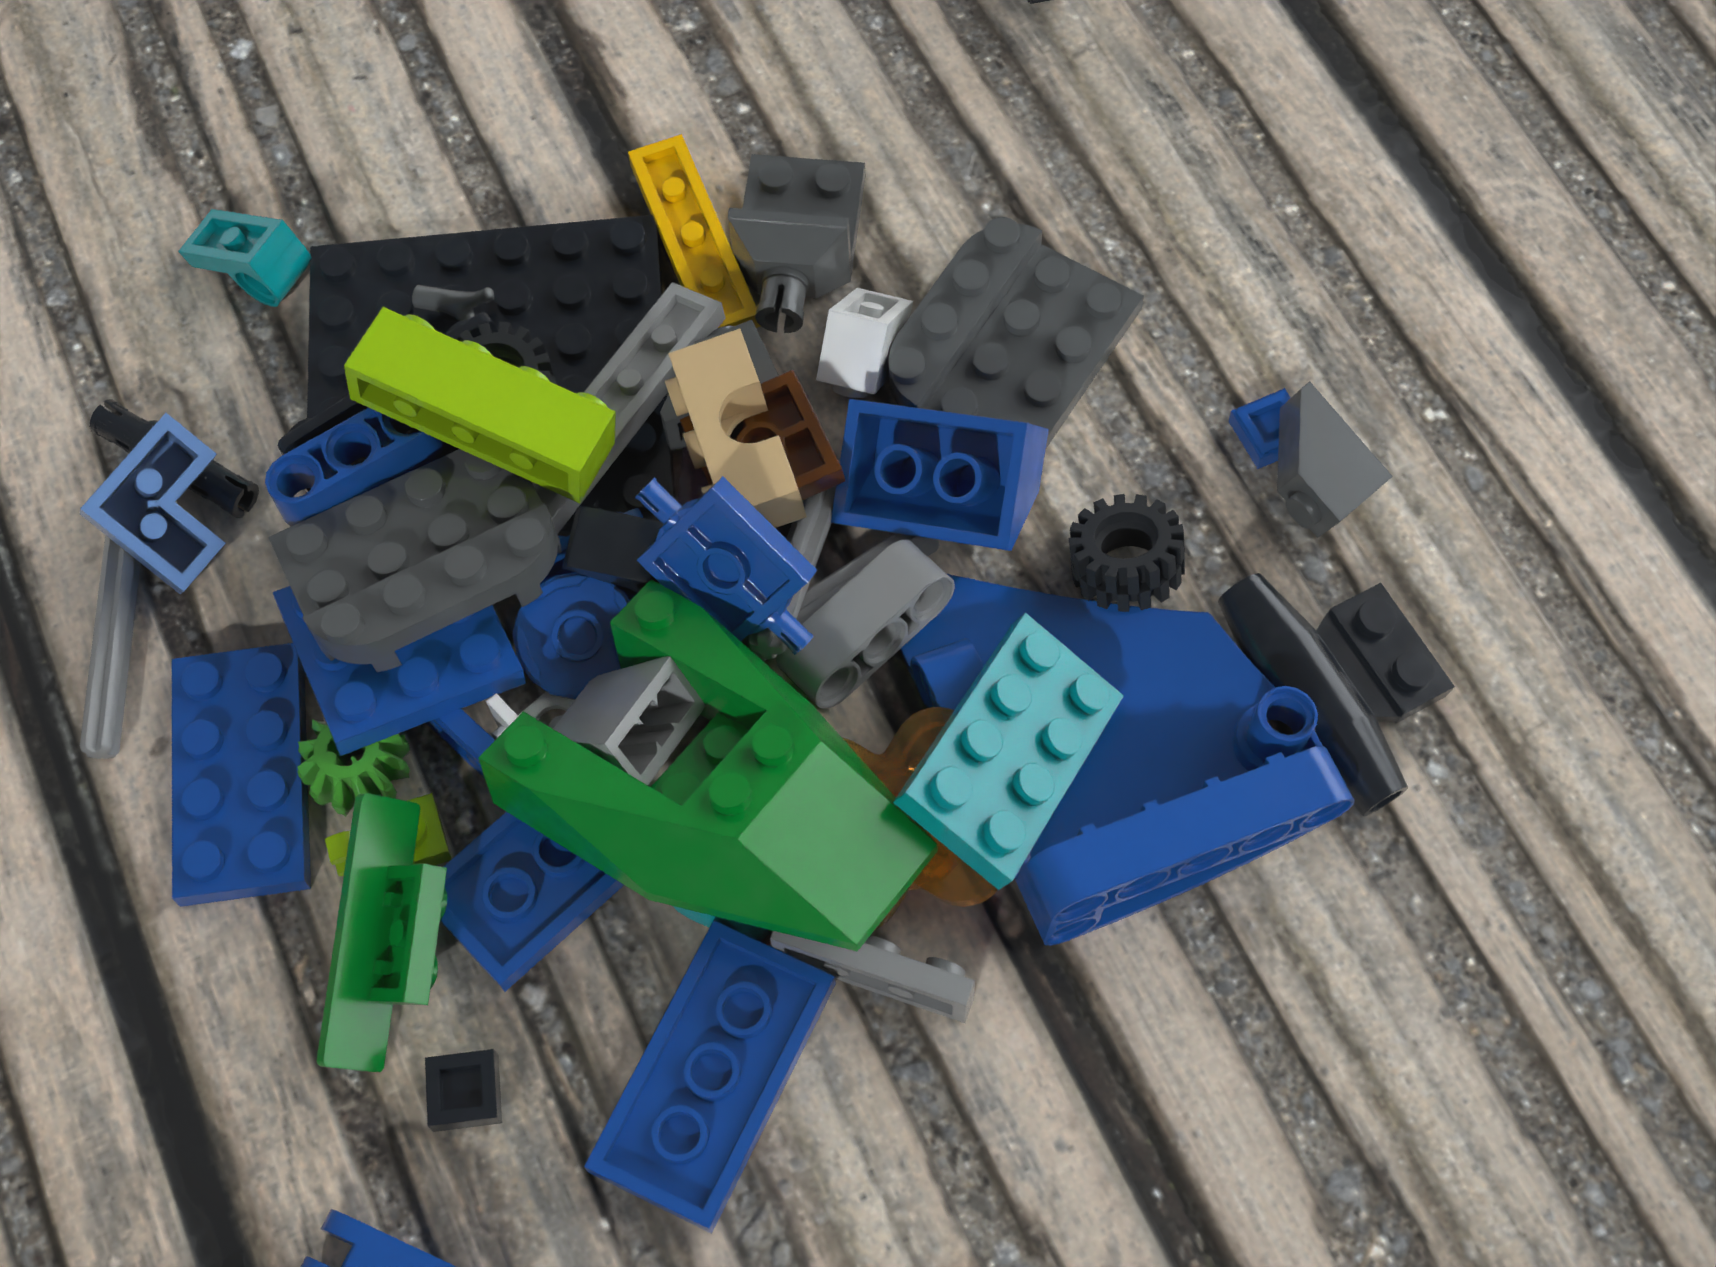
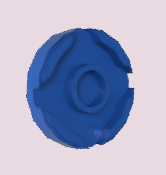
M570 573L554 576L542 583L540 587L543 594L528 605L521 606L513 630L516 656L525 673L534 684L550 695L575 700L589 681L596 676L621 669L610 621L630 601L624 591L612 583L609 584L579 573Z

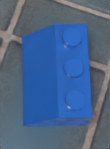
M849 399L840 457V465L845 482L836 485L831 523L1012 551L1039 493L1049 429L1026 422Z

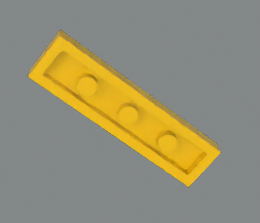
M682 134L628 151L630 166L650 214L653 215L657 224L658 233L680 285L722 302L725 320L718 328L737 326L750 320L753 321L756 328L761 327L755 319L757 310L755 302Z

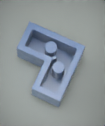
M165 413L80 508V515L181 594L226 544L176 503L209 466L217 454L169 414Z

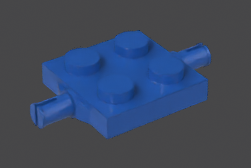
M723 476L702 497L688 501L683 506L654 477L635 498L663 526L659 529L656 541L645 550L637 561L661 585L701 606L740 641L750 634L769 628L794 655L801 651L814 635L787 610V607L790 605L793 595L810 581L817 572V569Z

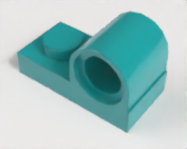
M216 209L210 210L178 250L192 267L228 273L247 294L271 307H277L310 265V259L312 258L306 247L282 219Z

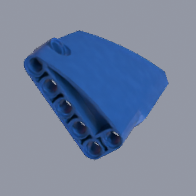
M947 574L954 580L955 584L950 601L934 619L899 649L937 734L940 733L1012 623L1025 612L1124 695L1014 878L1044 945L1051 946L1070 941L1203 885L1339 817L1354 805L1355 800L1330 753L1322 745L1314 730L1317 725L1318 712L1312 699L1298 688L1289 686L1274 687L1209 612L1158 608L1140 610L1138 606H1129V612L1118 611V604L1110 603L1108 609L1097 606V601L1013 588ZM1268 721H1282L1292 729L1294 734H1281L1274 730Z

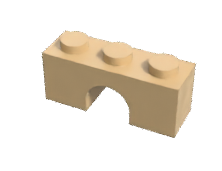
M741 329L668 353L676 377L665 380L671 402L677 416L689 413L694 430L683 433L686 446L695 470L707 466L713 484L701 488L703 495L723 476L775 528L806 518L800 492L779 435L757 443H741L730 438L733 429L742 420L768 411L760 381Z

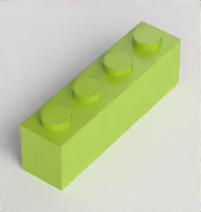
M382 307L344 364L351 400L577 503L582 501L615 444L616 411L609 409L599 398L584 392L576 394L550 382L545 375L536 369L527 366L518 368L498 359L476 342L469 340L461 342L436 331L427 321L415 315L403 316Z

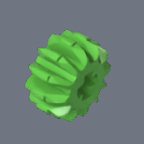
M312 719V729L317 735V739L298 742V751L306 760L297 767L298 776L305 785H310L309 794L319 805L324 806L332 802V807L335 811L345 817L353 808L357 795L365 793L382 794L385 797L396 799L397 791L391 781L410 778V768L406 761L403 760L410 753V746L404 735L396 734L340 756L328 726L323 721ZM363 754L362 758L357 761L356 755ZM351 759L353 764L345 766L347 761Z

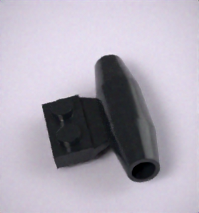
M1260 573L1242 579L1224 592L1219 598L1218 604L1242 652L1274 687L1289 686L1298 688L1308 694L1315 703L1318 720L1314 730L1322 745L1330 753L1355 800L1353 806L1363 816H1367L1402 795L1408 789V785L1378 722H1394L1396 724L1445 698L1455 686L1382 583L1330 608L1316 630ZM1285 724L1291 732V734H1294L1292 729L1287 724Z

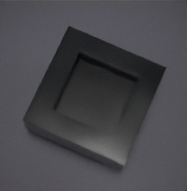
M494 1049L425 1057L427 1126L433 1132L502 1123L499 1055Z

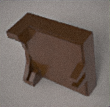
M794 370L761 383L768 411L742 420L733 429L730 438L741 443H757L779 435L802 501L845 482L842 467ZM690 415L680 419L685 433L694 430ZM702 467L701 469L708 484H713L708 467Z

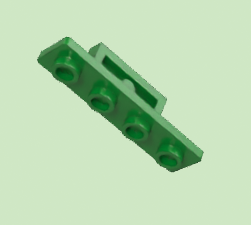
M369 793L359 794L355 798L317 1053V1064L321 1067L381 1072L385 1066L393 1004L428 1005L430 989L433 987L438 973V961L435 952L439 923L447 907V892L444 887L447 868L424 863L413 864L421 810L418 803Z

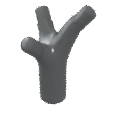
M417 285L412 295V303L415 308L446 313L459 321L474 317V307L494 300V292L489 287L477 292H464Z

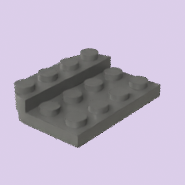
M1007 217L994 218L987 223L985 229L971 236L961 246L896 335L889 352V384L893 398L897 405L1026 422L1049 429L1047 448L1142 310L1144 295L1042 245L1043 230L1029 225L1017 224L1014 220Z
M461 449L268 537L304 616L302 618L325 656L331 661L336 658L347 663L372 664L376 672L386 671L402 665L395 652L396 650L507 597L516 594L522 607L528 605L543 594L540 583L550 572L557 553H562L560 540L547 506L542 503L532 482Z

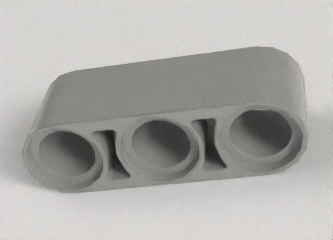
M902 539L894 542L802 623L814 637L796 655L788 647H786L782 654H777V666L821 709L831 708L846 699L945 608L953 596L955 589L954 580L910 540Z

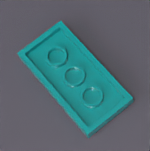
M1025 612L1012 623L893 803L996 889L1000 890L1015 878L1124 695Z

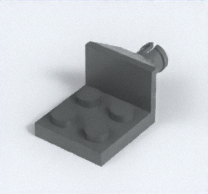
M751 154L742 209L729 208L728 224L732 251L746 283L758 294H761L755 319L764 329L777 332L779 315L782 309V313L786 314L784 333L798 331L803 326L805 298L817 299L851 282L866 178L865 163Z

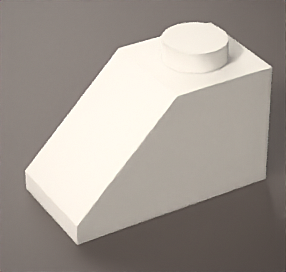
M856 288L830 308L816 380L833 384L832 390L835 393L847 397L865 398L868 396V393L875 394L888 381L890 348L896 335L910 317L913 301Z

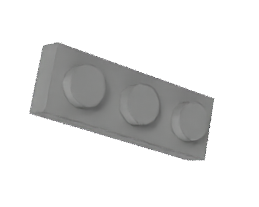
M776 931L772 933L770 941L773 948L835 976L837 980L966 1023L974 999L975 980L964 977L966 971L953 962L937 957H928L926 963L900 955L901 949L897 945L883 938L871 935L858 951H853Z

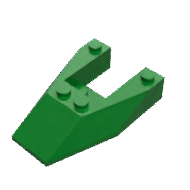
M652 579L610 621L620 668L623 669L670 656L705 703L706 707L700 715L710 720L706 727L657 781L649 787L524 711L478 757L495 805L644 898L853 951H858L938 852V844L922 826L893 803L896 797L808 700L705 609Z

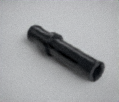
M107 399L104 401L105 407L99 405L93 412L89 427L94 434L103 437L130 453L158 421L152 420L148 422L128 411V409L113 399ZM215 460L209 464L188 488L203 498L217 504L236 518H242L244 510L249 512L259 495L257 484L233 473Z

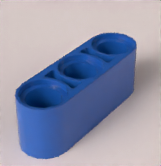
M367 408L279 457L266 472L265 484L283 519L291 527L443 457L448 450V443L421 431L405 434L412 427L371 408ZM368 457L362 463L350 465L356 459ZM311 488L305 495L294 497L299 491Z

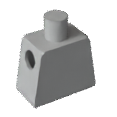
M665 656L596 676L589 681L564 715L557 716L551 720L549 727L644 784L649 785L706 705L670 656Z

